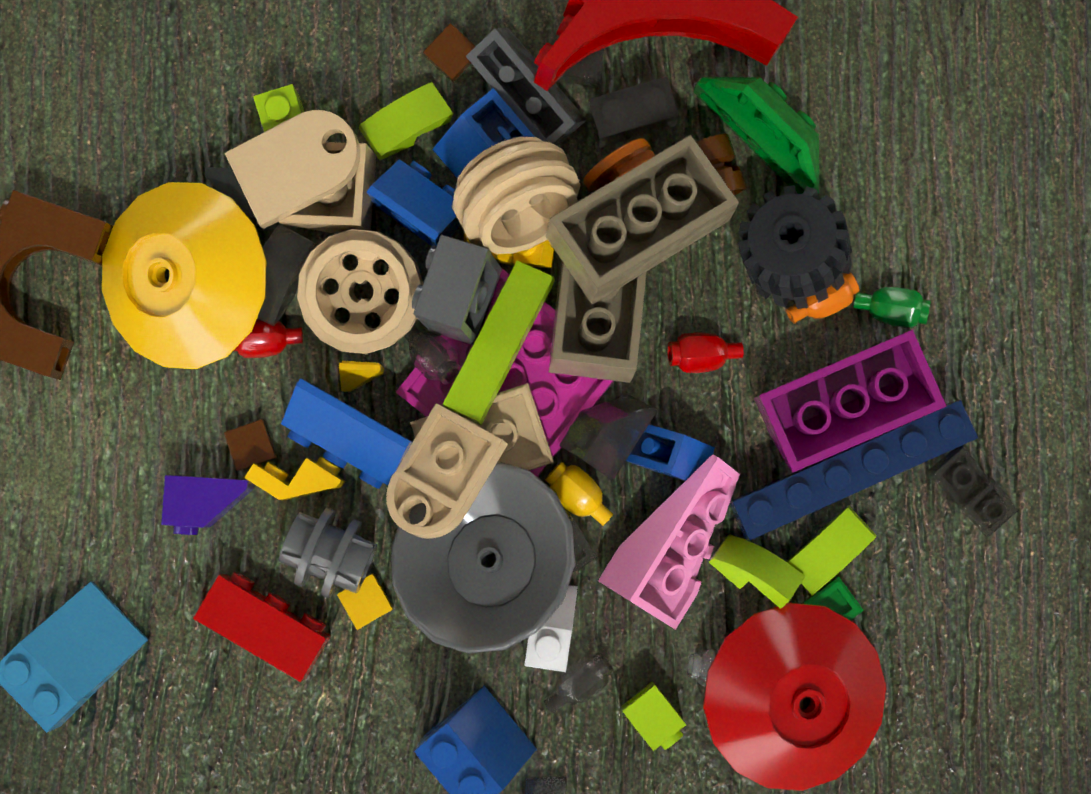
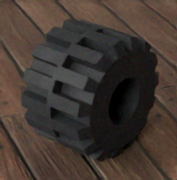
M795 185L783 187L785 195L775 197L772 190L763 195L765 204L762 207L753 203L747 210L750 222L741 221L739 234L742 241L738 242L739 251L751 283H755L760 295L765 299L772 295L775 305L785 308L789 300L795 301L797 309L808 308L806 297L815 295L819 303L829 298L826 290L829 286H833L837 291L844 284L842 273L850 274L852 267L850 254L853 252L846 219L842 210L837 211L833 199L826 194L819 200L817 189L807 186L803 194H797Z

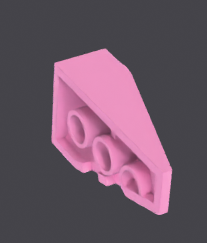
M712 454L618 547L598 581L676 630L698 594L702 583L696 579L703 558L710 559L714 546L709 544L715 524H719L725 518L740 474L719 457Z

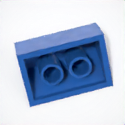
M301 378L295 386L281 425L290 429L287 435L288 438L306 448H309L312 442L326 450L322 456L323 458L343 469L347 462L361 470L358 478L377 489H380L383 483L389 484L392 475L396 472L413 443Z

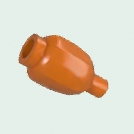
M851 272L850 274L842 273L844 284L838 291L833 286H829L826 289L829 298L819 303L815 295L806 297L808 308L797 309L795 304L786 309L788 318L792 323H796L807 316L814 319H822L849 306L853 301V295L859 292V285Z

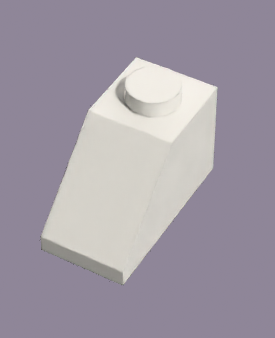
M568 585L564 601L537 633L529 636L524 666L566 672L578 586Z

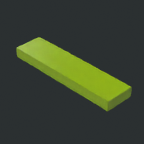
M518 260L516 261L442 404L443 407L482 425L555 282L554 276Z

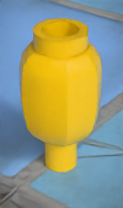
M561 461L545 478L550 484V488L556 492L562 506L572 514L580 517L591 515L602 526L613 516V513L602 504L600 487L580 467L576 465L566 466Z

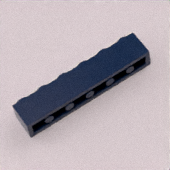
M962 401L951 402L942 409L731 500L729 506L744 539L752 540L977 439L978 436Z

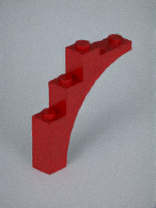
M568 0L563 14L565 18L556 32L559 38L553 45L547 42L534 61V64L539 66L534 83L548 91L568 69L588 55L618 42L647 36H683L708 40L738 50L767 66L788 36L798 17L773 0Z

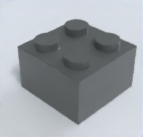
M441 235L438 245H433L427 255L426 269L428 273L424 284H419L414 292L412 308L415 310L413 315L430 332L474 345L483 327L502 268L489 249Z

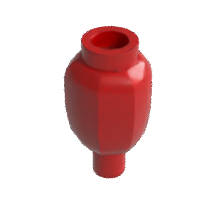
M257 318L252 332L234 351H237L243 358L274 356L281 353L287 344H303L302 327L285 328L280 321L272 318Z
M684 333L678 337L677 341L669 342L667 347L669 365L678 366L685 373L714 371L721 368L727 359H742L744 355L742 342L726 343L720 336L713 333Z

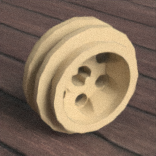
M517 137L499 142L482 151L466 165L457 179L452 209L470 243L487 248L496 254H513L533 248L547 240L545 236L549 219L578 202L577 195L580 182L574 168L569 165L562 148L551 142H544L537 137Z
M352 229L329 236L310 252L299 273L297 299L305 323L321 341L341 352L368 354L394 345L412 329L417 319L413 315L415 310L412 308L413 295L417 286L424 283L417 261L402 243L381 232ZM349 254L356 256L358 259V266L351 271L347 270L343 265L345 256ZM383 259L388 263L389 270L385 275H378L374 271V264L377 260ZM330 278L335 279L339 284V289L335 294H328L325 291V282ZM369 282L373 287L371 300L368 298L358 300L354 294L356 283L365 284ZM390 288H394L399 292V300L396 304H389L385 299L386 291ZM341 307L346 308L350 313V319L346 323H340L335 318V312ZM371 312L377 313L380 316L381 322L377 328H370L366 324V316Z

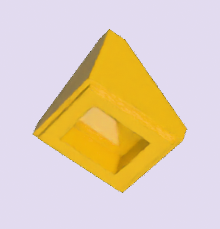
M342 361V363H339L342 392H351L384 374L385 368L380 363Z

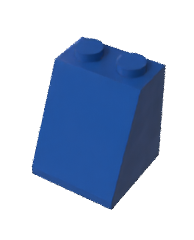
M483 685L420 739L414 752L449 794H499L537 750V747L488 688Z

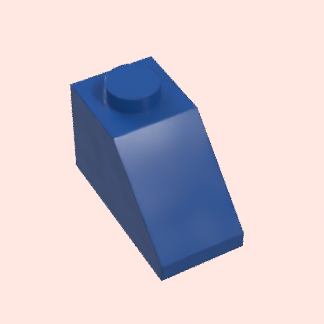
M625 418L613 457L672 478L686 481L713 454L715 447L684 434Z

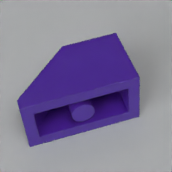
M165 475L161 525L174 526L173 534L198 535L199 527L205 528L214 525L254 490L255 484L249 480Z

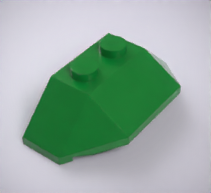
M702 77L697 82L694 93L788 186L795 185L797 194H803L806 186L817 189L819 194V134L814 130L816 125L806 113L801 110L796 113L785 102L787 96L780 87L773 82L767 84L761 77Z

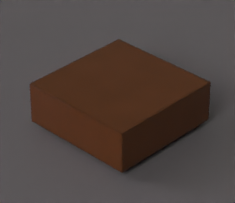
M450 23L423 51V55L447 78L454 82L471 64L466 55L476 46Z
M264 419L224 432L236 471H242L250 468L253 464H262L277 458Z

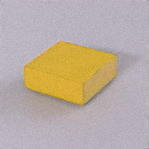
M374 573L364 579L357 594L346 589L337 594L357 630L394 609Z

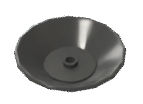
M497 462L464 519L451 532L441 537L427 539L416 537L398 526L391 546L392 585L407 618L434 643L468 654L506 650L537 633L564 601L575 566L573 526L556 492L529 470ZM424 503L417 504L411 509L409 514L411 524H417L425 518L426 506ZM491 554H495L496 563L492 567L487 568L486 559Z

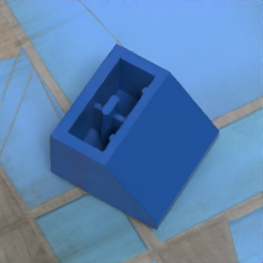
M493 88L461 114L435 145L433 151L458 179L466 165L482 151L505 140L535 136Z

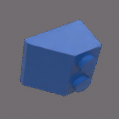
M399 159L370 186L367 194L378 209L429 245L437 246L441 235L451 238L460 225L452 209L455 189L447 184L441 189L429 180L432 174L420 164L412 161L408 166Z

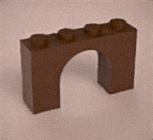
M13 190L10 199L7 198L0 209V360L50 378L61 380L74 342L31 327L18 316L10 297L12 278L23 261L43 251L63 252L102 266L103 252L113 226L105 221Z

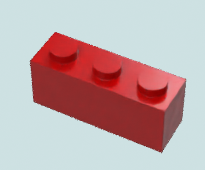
M233 571L231 576L228 574L218 575L193 619L297 681L302 682L306 679L331 637L330 634L323 631L326 625L307 613H304L302 618L288 610L289 602L271 592L265 597L253 590L252 588L255 583L238 572Z

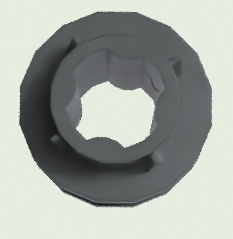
M326 508L319 519L300 512L287 534L279 557V562L297 569L294 584L304 587L312 575L324 580L321 595L331 598L337 586L357 594L369 571L378 544L359 536L362 528V522L353 519L346 531L333 526L335 510Z

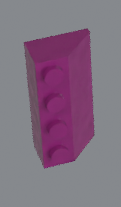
M913 330L754 398L770 437L792 473L946 407Z

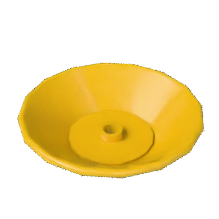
M168 182L139 195L115 221L103 252L102 293L113 325L136 353L162 367L199 369L228 357L252 332L266 295V257L255 225L231 197L203 183ZM167 269L170 274L168 282L165 279V271Z

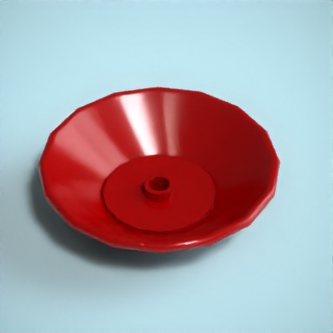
M787 603L781 609L777 606L753 614L725 638L707 672L703 709L713 744L735 772L766 788L803 791L836 780L865 755L882 724L886 683L878 652L856 623L826 606ZM804 697H809V706L801 710L799 706L800 701Z

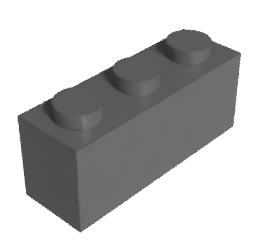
M508 27L494 28L466 55V58L488 84L495 89L530 132L540 140L559 146L586 121L584 116L556 83L548 91L534 83L539 66L534 64L535 58Z

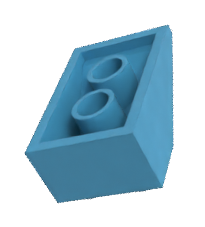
M91 581L19 642L0 661V685L47 733L61 727L149 639Z

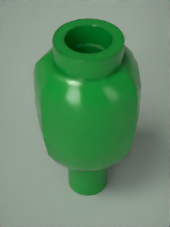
M884 287L878 289L873 295L856 293L854 308L870 311L871 315L881 323L902 328H913L918 323L927 324L931 300L923 299L922 295L915 290Z

